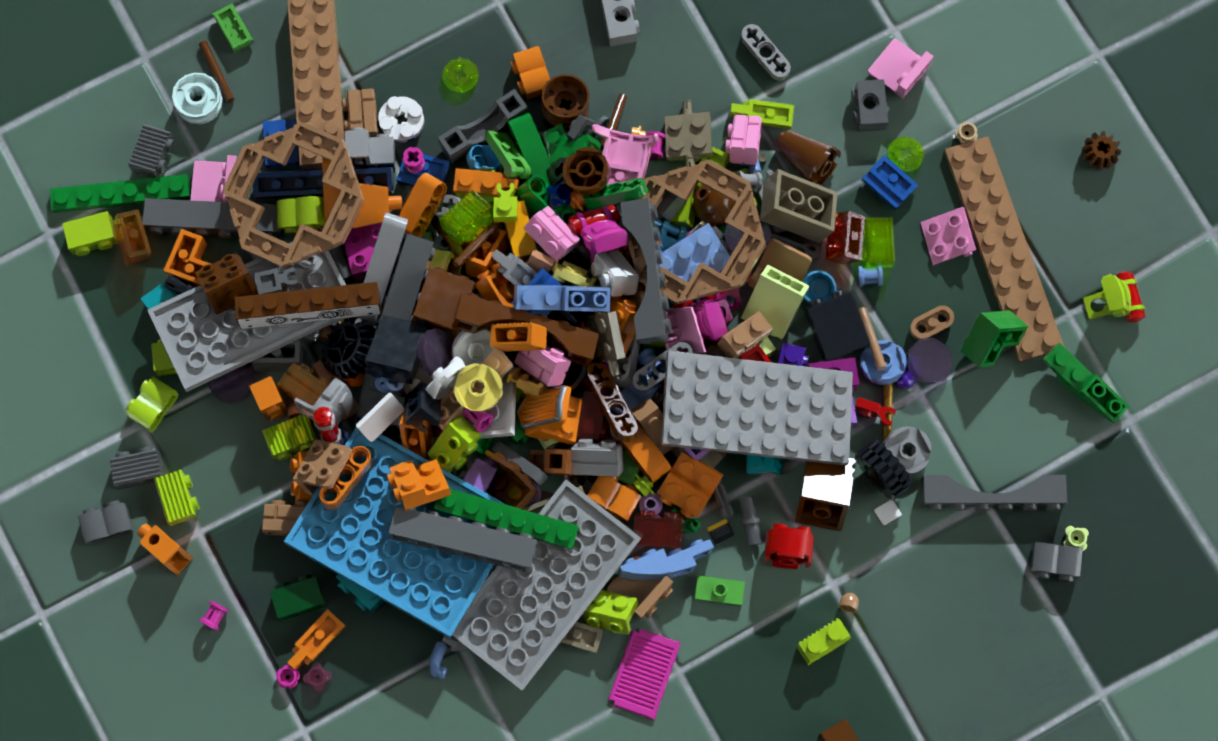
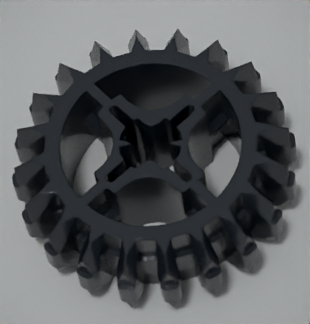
M358 317L344 318L343 321H338L337 327H332V332L326 334L328 339L323 343L325 349L321 353L324 355L322 361L325 363V368L332 375L347 380L349 378L355 379L357 375H363V371L366 369L365 359L374 339L376 328L365 319Z

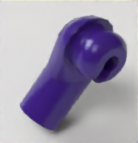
M917 357L906 358L907 372L897 381V386L900 389L911 388L919 379Z

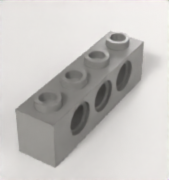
M600 0L610 47L636 42L637 34L640 33L638 20L633 18V13L636 12L634 0ZM618 16H624L627 20L624 22H619L616 20V18Z

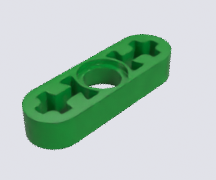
M636 178L606 185L602 191L594 195H583V199L589 209L639 199L647 194L648 188L644 179Z

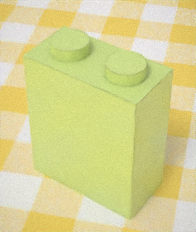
M767 265L755 286L741 319L746 320L759 311L772 326L773 330L770 335L783 339L809 285Z

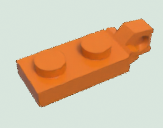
M456 168L453 192L499 197L497 192L498 183H501L503 191H508L510 183H513L515 192L518 193L519 180L507 178L505 174L500 172Z
M327 609L294 644L295 647L292 651L295 655L287 662L288 665L293 669H298L304 662L309 665L346 627L345 624Z

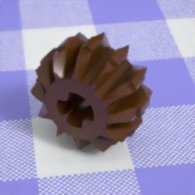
M1102 131L1100 136L1094 132L1091 138L1085 139V146L1082 147L1081 152L1085 153L1083 161H1091L1089 168L1095 164L1098 171L1103 166L1108 170L1112 164H1116L1119 161L1117 156H1120L1122 151L1117 148L1120 145V141H1112L1114 134L1106 137L1105 131Z

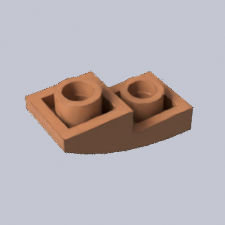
M534 249L526 264L537 273L541 268L548 273L555 259Z

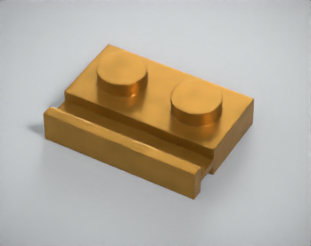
M519 366L509 373L506 381L507 383L512 381L517 383L516 387L522 389V392L529 396H538L548 387Z

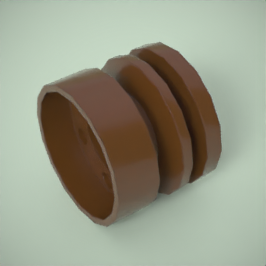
M561 74L554 76L546 82L542 89L541 115L549 129L561 123L570 129V124L578 115L588 118L590 93L587 85L580 78L570 74Z

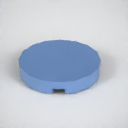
M877 340L887 368L883 371H878L870 346L868 345L860 356L861 371L864 377L872 383L879 385L891 384L898 381L904 375L907 367L906 354L902 347L898 344H893L892 341Z

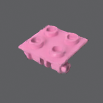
M964 207L921 222L933 265L961 255L964 257L971 256L973 254L972 251L976 250Z
M693 307L665 310L666 319H670L672 332L668 333L670 334L669 340H666L670 342L665 343L666 349L668 350L678 342H686L692 347L693 353L706 352ZM677 348L678 352L687 353L689 351L687 348Z

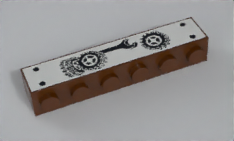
M377 282L235 297L236 320L240 329L382 314L380 291Z

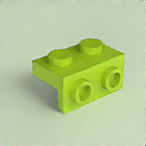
M601 590L583 613L585 623L595 628L629 635L631 631L629 622L638 606L637 598Z

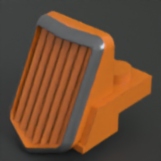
M565 385L545 389L538 396L527 395L516 413L521 427L526 430L525 435L543 441H548L551 438L573 445L576 442L582 399L570 396L571 387Z

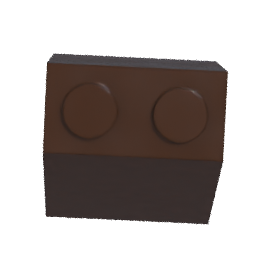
M430 267L411 321L428 325L429 340L432 339L435 344L452 349L453 342L459 329L452 327L458 301L462 293L472 292L475 282L466 276H456L448 273L443 268Z
M849 458L847 466L806 461L795 517L796 523L836 531L842 530L850 502L856 459Z

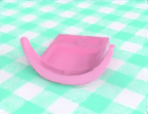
M593 124L592 131L606 139L602 154L606 157L610 166V179L607 185L636 178L645 179L652 147L656 146L658 142V134L649 136L635 135Z

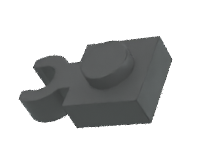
M278 268L254 273L258 294L283 292V286L289 288L298 286L297 280H288L291 275H296L295 268H288L282 274H279Z

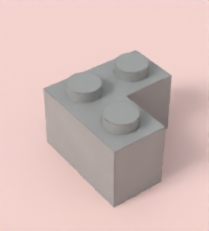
M359 127L352 128L351 131H345V143L354 168L393 167V170H396L393 136L389 137L387 134H379L376 137H370L368 130Z

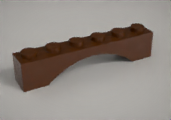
M462 293L458 301L452 323L453 328L475 334L491 329L492 324L532 322L546 327L547 342L553 348L562 350L564 357L569 359L571 363L588 367L593 360L599 334L593 332L590 328H578L563 320L555 321L548 319L543 314H531L522 309H513V307L502 305L501 302L496 300L488 301L481 299L473 293Z

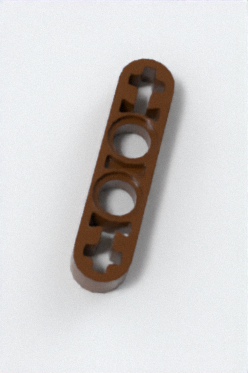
M595 362L587 367L586 380L612 430L620 441H633L636 438L638 426L611 374L602 363ZM593 372H596L597 374H601V377H600V381H601V382H600V383H599V378H598V376H597L596 374H593ZM609 389L613 392V395L606 397L600 391ZM618 407L623 413L621 415H614L610 410ZM623 421H624V426H625V428H626L627 430H630V429H631L630 433H627L626 430H623V431H622V429H623V423H622V422H623Z

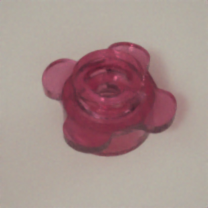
M314 663L308 674L304 675L303 680L305 683H310L314 686L315 691L320 692L324 689L325 683L332 679V673L324 670L320 663Z

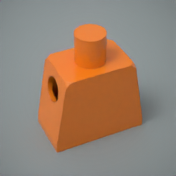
M359 183L364 203L352 228L383 222L385 213H389V210H402V197L388 196V187Z
M145 523L138 529L137 534L142 538L140 544L175 575H178L193 559L157 525L151 528Z

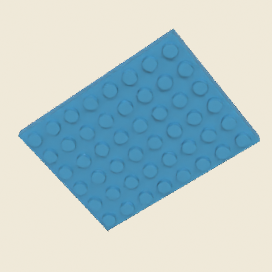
M356 427L345 446H349L351 449L357 446L366 447L371 455L372 463L370 469L341 506L335 510H327L322 506L319 496L321 487H318L284 540V543L451 639L494 565L389 539V529L395 507H402L403 505L402 502L397 503L393 489L396 487H390L387 474H390L389 467L410 460L413 461L414 466L430 461L382 434L373 442H370ZM360 455L354 461L362 464L367 458ZM441 468L450 489L504 504ZM343 474L339 480L349 482L352 476ZM330 492L325 495L324 499L333 501L337 495ZM436 500L415 507L416 511L425 513L426 510L439 513V516L445 518L454 516L434 510ZM461 518V519H463V522H465V523L472 524V522H475V521H471V520H468V519ZM486 525V528L494 530L496 529L495 527Z

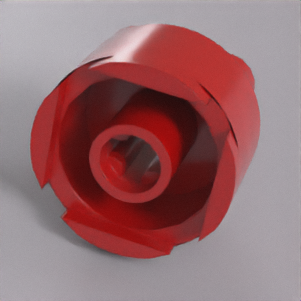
M781 523L773 524V529L766 532L764 562L768 563V560L772 561V566L783 569H799L801 564H805V568L812 565L814 541L811 528L799 526L796 529L787 528V525Z

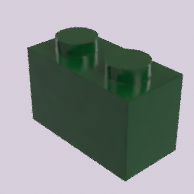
M305 575L298 578L296 583L289 585L288 582L274 586L275 590L270 591L280 621L327 607L316 576Z

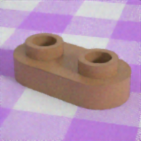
M938 306L918 316L910 325L912 337L919 341H925L945 331L954 322V313L947 306ZM943 316L945 322H939L937 317ZM919 326L924 327V328H925V332H924V333H920V332L917 330V327H919Z

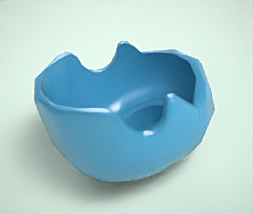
M474 145L466 155V161L471 170L490 172L496 170L497 172L502 166L489 145Z
M812 271L801 281L809 285L803 298L807 302L819 297L822 300L831 297L830 293L836 290L835 281L827 272Z

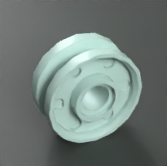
M204 73L187 74L179 79L173 88L172 99L177 113L183 120L191 124L201 125L215 119L222 109L223 98L219 86L212 77ZM196 96H202L200 101H193Z

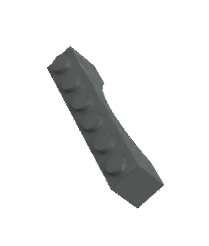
M648 198L620 202L623 226L638 241L647 266L645 295L634 316L636 339L640 344L669 340L668 333L672 332L670 319H666L665 310L669 309L667 296L663 294L666 279L664 272L661 273L660 264H663L662 251L658 250L657 241H660V231L658 227H655L654 219L658 218L656 205L652 204Z
M923 475L921 478L922 507H928L929 511H940L942 507H952L953 511H964L966 507H975L976 511L990 510V507H999L1000 511L1013 510V507H1023L1024 511L1037 510V507H1046L1048 511H1057L1067 504L1066 475H1041L1033 483L1021 489L996 494L969 489L948 475Z

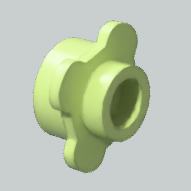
M1068 526L1065 529L1067 535L1063 543L1064 546L1082 548L1084 551L1087 548L1088 530L1086 528Z

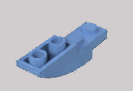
M514 285L513 309L610 312V288Z
M700 539L689 545L690 548L685 550L678 548L668 553V557L664 549L658 551L651 549L643 553V557L639 559L629 558L623 561L617 574L620 578L639 581L662 580L665 576L670 579L693 572L697 566L695 560L710 555L714 546L710 539L704 542Z

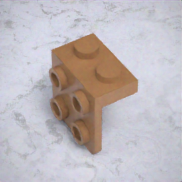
M772 238L748 286L755 289L767 265L802 281L812 262V258Z
M315 439L293 480L309 495H313L318 487L332 488L351 456L352 449L349 446Z
M635 556V557H633V558L636 560V559H639V558H641V557ZM617 576L607 587V591L637 598L638 606L633 615L642 621L645 617L649 619L657 610L655 605L660 599L665 601L673 592V589H671L673 581L667 576L657 581L630 580Z

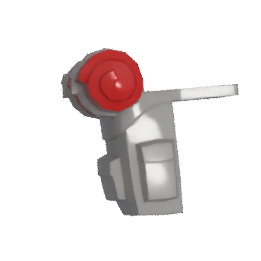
M335 378L314 406L298 398H295L294 402L301 414L314 420L322 441L340 444L342 438L338 425L341 419L350 413L353 407V396L347 385Z

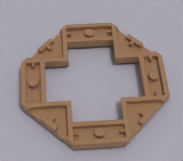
M304 122L293 125V128L286 131H279L264 137V140L255 144L250 143L243 146L223 187L225 197L230 205L234 226L237 228L240 237L241 248L283 268L344 244L364 203L345 141ZM296 145L331 161L322 182L341 190L322 232L301 224L290 245L255 229L265 208L246 198L265 158L286 166Z
M711 160L699 162L700 164L690 167L685 166L671 170L663 175L645 178L644 182L648 192L645 196L639 198H648L657 208L668 191L687 202L698 182L736 202L725 223L744 233L721 273L700 262L691 279L687 282L660 266L661 273L664 272L666 279L663 294L676 304L743 286L766 247L750 182ZM628 231V246L635 271L639 275L638 282L646 286L647 266L645 257L638 241ZM661 240L657 241L658 249L662 244Z

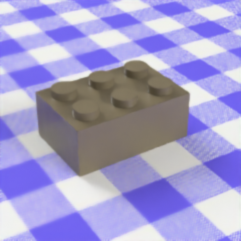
M777 169L764 181L760 220L820 243L834 232L838 192Z

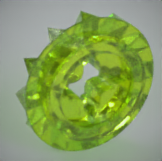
M458 57L454 60L450 59L449 63L444 66L442 77L447 88L454 92L463 93L471 90L476 85L479 73L476 64L471 62L469 58L463 59ZM464 68V74L467 77L461 76L460 79L456 80L457 75L454 72H460Z
M905 135L904 137L896 138L890 144L887 156L903 172H909L921 165L925 152L923 151L922 144L916 141L915 138ZM910 147V155L912 156H907L902 161L903 153L900 150L905 151L906 148Z

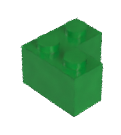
M562 123L542 133L551 164H554L560 157L567 158L569 155L571 157L579 148L591 147L603 153L598 140L589 134L574 139L568 135L570 129Z
M1010 310L980 313L975 319V324L970 334L965 338V344L961 352L978 367L994 366L1003 348L1019 345L1029 326Z

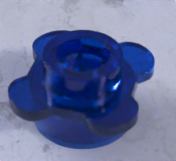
M559 184L555 187L552 185L547 187L546 192L550 196V205L557 208L559 205L568 206L571 203V194L567 186Z

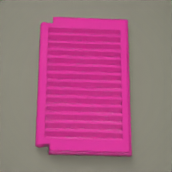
M640 629L639 633L632 630L608 700L615 701V707L655 720L681 643Z

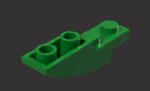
M1056 343L1042 359L1056 374L1055 378L1068 390L1113 424L1130 407L1097 374L1093 375L1061 343Z

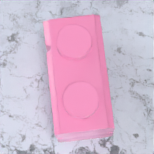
M735 115L733 124L728 125V138H731V140H726V154H730L731 163L742 164L744 162L745 164L756 165L761 138L760 116L747 117L746 115Z
M549 206L536 213L523 228L551 258L555 259V262L569 254L580 241V238L572 232L559 216H556Z
M547 340L545 350L520 351L514 361L516 365L548 387L560 386L566 376L565 372L568 371L571 363L569 359L564 357L562 350L548 346Z

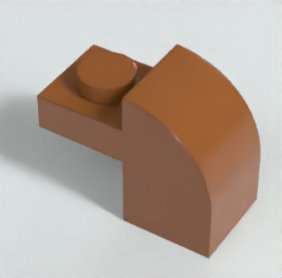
M529 450V462L546 475H572L571 450Z

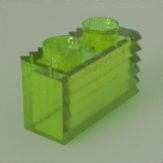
M471 190L457 205H454L450 211H447L446 214L440 217L441 227L453 240L462 245L465 241H471L482 226L487 227L493 221V207L477 192Z
M892 217L865 218L863 225H859V238L864 240V247L860 248L861 261H865V268H877V265L893 267L895 252Z

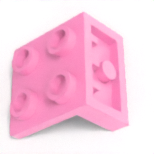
M893 39L868 69V74L876 80L884 79L885 86L903 99L930 67L934 56L926 51L921 57L899 40Z
M227 155V162L195 161L190 200L228 202L223 187L237 160V156Z

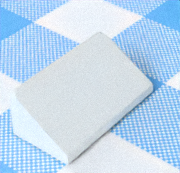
M388 393L356 424V427L370 442H373L405 409L391 393Z

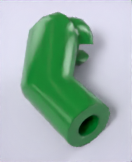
M677 508L667 513V516L679 532L696 533L701 527L698 519L682 517Z

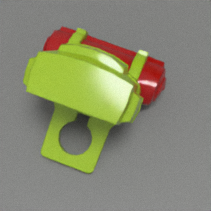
M1123 271L1116 274V276L1112 274L1103 276L1101 280L1103 291L1083 299L1089 319L1113 315L1115 318L1124 316L1126 322L1138 323L1146 317L1145 307L1142 305L1136 285L1137 280L1134 278L1133 273ZM1096 299L1107 301L1108 304L1100 312H1095L1091 309V303Z

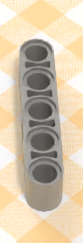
M387 212L385 213L363 282H377L381 304L408 222L406 218ZM378 315L359 316L358 318L365 319L374 327Z

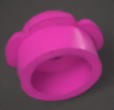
M285 665L276 673L277 683L282 688H294L298 683L297 680L300 679V673L297 669Z

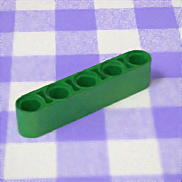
M530 113L507 121L518 150L531 168L530 178L532 176H540L549 184L546 170L552 164ZM556 191L568 203L564 192Z
M532 176L518 188L520 199L535 214L549 205L556 216H559L568 226V218L577 213L540 176ZM578 235L580 241L572 251L587 266L591 267L589 249L585 247L581 235Z

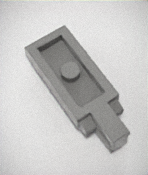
M496 249L490 256L500 264L497 268L501 272L500 274L513 285H527L537 274L520 258L511 253L506 257Z

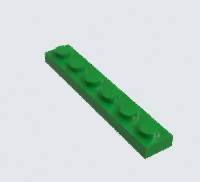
M188 174L50 189L51 211L53 213L144 204L145 198L191 199Z
M450 489L451 495L436 500L434 510L480 522L495 528H504L516 534H529L534 539L572 550L579 526L453 489Z

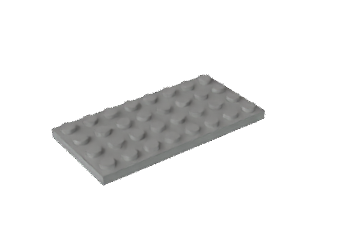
M328 250L286 268L261 257L245 264L256 289L257 284L254 273L278 268L279 274H282L288 268H295L296 275H291L288 280H297L298 286L295 288L283 286V292L346 285ZM201 285L147 310L186 392L341 320L331 319L240 329L236 320L235 307L216 315Z
M668 351L666 355L661 445L847 466L850 457L853 372Z
M567 480L563 482L539 514L579 526L573 550L537 540L530 573L497 566L482 585L452 635L522 691L641 540L637 534Z

